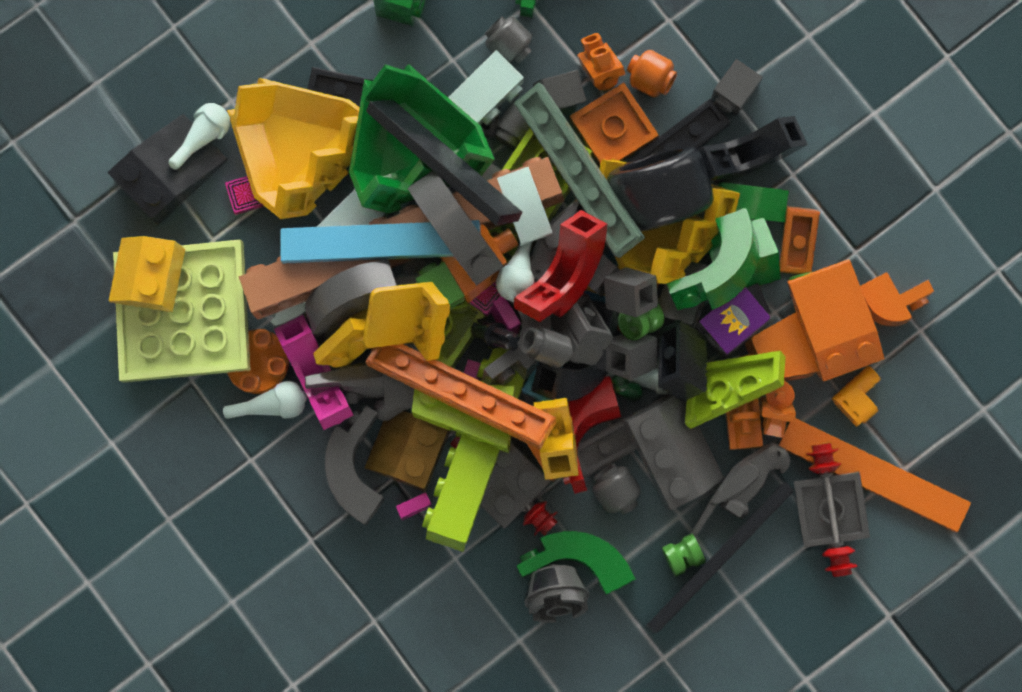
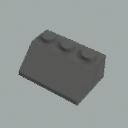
M669 395L622 419L665 508L672 511L703 495L722 481L724 477L699 425L690 429L685 424L687 401H680V398Z

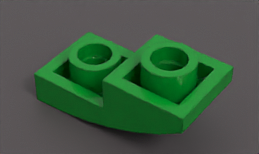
M719 182V187L740 193L736 211L747 208L750 219L764 217L766 221L785 223L789 190Z

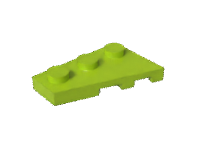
M774 351L705 363L707 364V373L705 374L707 376V390L687 400L685 424L692 429L784 386L786 359L781 351Z
M490 385L515 397V386ZM414 389L413 417L449 431L455 430L468 435L470 439L481 443L482 441L497 446L499 450L509 453L511 435Z

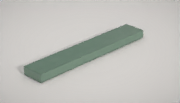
M537 83L514 104L585 212L607 223L605 242L614 256L621 258L645 237L544 85Z

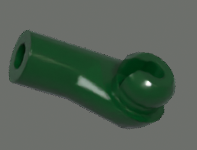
M617 375L612 377L611 381L614 385L615 395L626 398L632 403L641 399L642 388L639 384L630 383L628 379Z

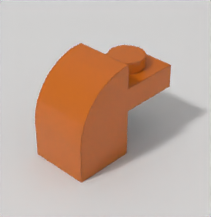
M887 272L860 286L873 321L885 326H900L912 319L907 308L910 307L913 312L929 303L927 297L934 292L932 285L927 280L899 294Z

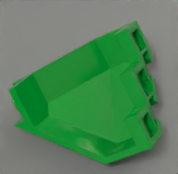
M385 64L373 81L364 79L349 169L350 177L362 207L388 214L401 210L400 204L414 200L407 188L432 171L430 167L366 112L370 101L393 99L481 176L495 160L481 126L409 64H407L404 70ZM444 181L446 186L450 187V185L446 181Z

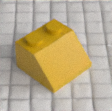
M137 236L121 238L108 302L173 313L185 248L176 241L154 237Z

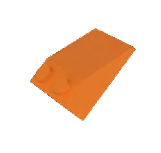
M849 259L787 281L796 314L819 370L817 375L823 382L885 359L876 326Z

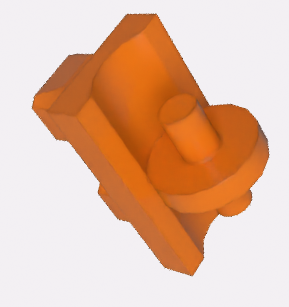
M594 33L580 40L584 52L577 54L593 85L599 90H610L617 84L619 76L626 75L625 70L607 43L603 44L599 33Z
M784 381V386L767 393L766 397H760L759 409L763 417V433L766 435L783 438L786 423H794L796 411L793 405L795 393L793 387L788 382Z
M758 398L726 412L729 450L763 447Z

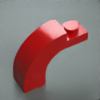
M582 210L561 223L558 248L550 267L537 282L514 297V308L539 322L552 313L562 317L570 310L586 290L599 265L606 241L607 223Z
M610 376L605 377L593 391L584 397L568 401L576 442L578 475L563 477L565 485L571 483L574 494L587 491L578 458V447L582 437L593 426L621 417Z

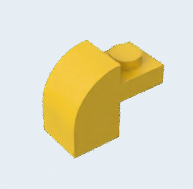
M567 398L534 402V407L556 417L557 421L540 449L545 480L577 476L576 442Z

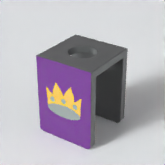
M745 287L735 298L712 310L701 319L696 329L707 336L706 341L724 360L765 327L770 316Z

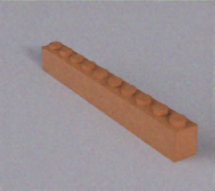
M541 157L531 158L522 164L523 167L512 171L510 169L500 170L492 175V179L487 180L502 193L497 180L498 177L529 167L544 209L564 202L562 191L548 157L543 159ZM458 192L453 193L470 220H479L480 224H484L488 231L505 225H495ZM410 205L400 210L399 215L388 219L387 217H379L369 222V225L429 222V220L418 205ZM281 256L276 259L277 262L264 266L259 264L248 268L246 274L239 276V280L250 311L259 320L306 302L318 286L334 275L357 265L378 260L283 264ZM417 258L388 259L390 267L394 268Z

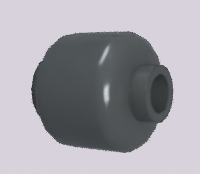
M501 16L485 32L487 36L485 41L486 47L492 53L497 50L509 63L515 60L519 64L532 51L528 47L532 41V34L515 17L505 19Z
M612 464L594 476L593 494L607 513L620 511L624 515L638 505L636 499L641 493V487L627 467H617L615 464Z

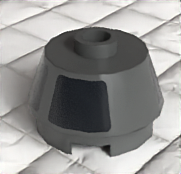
M553 564L538 569L530 575L524 603L529 609V615L533 614L534 621L556 623V617L572 613L573 619L585 614L588 610L587 599L590 596L577 569L568 565Z

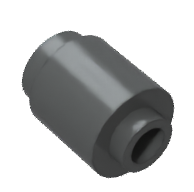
M512 101L496 125L497 131L494 134V137L500 143L513 150L517 148L530 128L515 106V101Z
M543 327L527 329L521 340V350L529 359L555 368L562 367L572 356L573 348L570 338Z

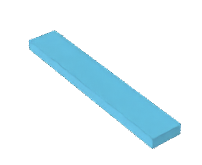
M471 220L481 234L480 221ZM430 222L281 228V262L283 264L454 257Z

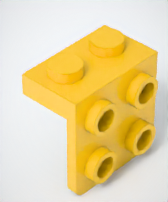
M433 282L376 288L370 294L363 343L367 348L413 343L426 361L438 360L441 345L445 341V324L450 314L449 301Z
M368 309L346 319L340 328L313 353L316 364L331 365L335 368L347 366L367 349L363 343V335Z

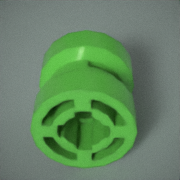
M659 304L658 307L638 317L620 313L618 316L620 331L627 339L632 341L639 340L648 333L660 329L664 323L663 310Z
M692 533L684 536L682 541L677 544L669 543L662 547L667 563L675 577L684 574L686 568L691 566L699 567L706 563L702 550Z

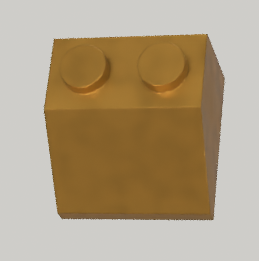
M403 411L390 421H383L365 469L426 492L450 431L415 418L412 413Z

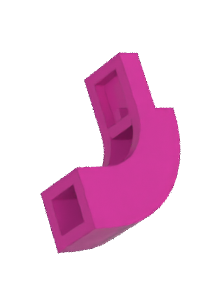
M304 315L275 328L274 331L323 430L340 424L345 419L353 416L340 387L310 389L305 387L306 376L328 372L331 369L329 365L316 364L313 353L319 348V345Z

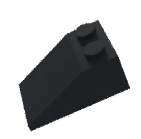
M184 114L132 149L107 172L113 181L157 226L228 161L210 142L194 152L179 169L175 170L169 166V159L183 145L193 124Z

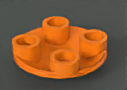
M255 329L248 331L251 370L229 372L227 374L231 382L240 390L251 394H262L275 388L277 384L283 381L289 368V359L276 334L266 329Z

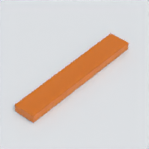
M404 344L375 347L366 359L367 366L539 450L557 422L556 417L438 360L426 361L419 351Z
M795 418L794 423H788L784 437L781 438L778 444L788 453L814 464V458L806 455V453L812 452V445L831 443L832 449L839 448L833 454L834 461L841 463V466L836 471H832L834 475L859 471L863 489L955 533L959 531L971 502Z

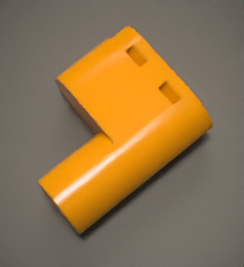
M866 366L832 397L834 404L856 427L861 423L865 424L879 411L877 406L866 395L881 380L880 376L870 366Z

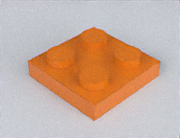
M624 82L569 117L587 147L592 150V154L599 165H601L602 159L623 161L659 137V134Z

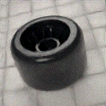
M692 146L669 149L639 158L614 169L607 177L612 190L641 232L658 229L689 219L710 208L714 201L713 189L703 157L699 150Z

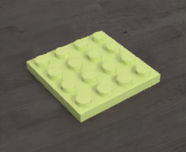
M242 240L181 245L185 248V254L173 313L116 304L119 381L124 383L251 370L247 299L239 280V276L245 274L244 242ZM113 252L114 272H115V267H116L118 252Z

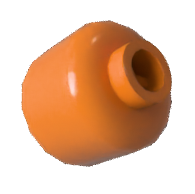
M647 50L641 56L634 55L627 67V72L631 74L630 85L652 98L658 97L661 94L666 95L677 76V72L674 71L673 62L653 50Z

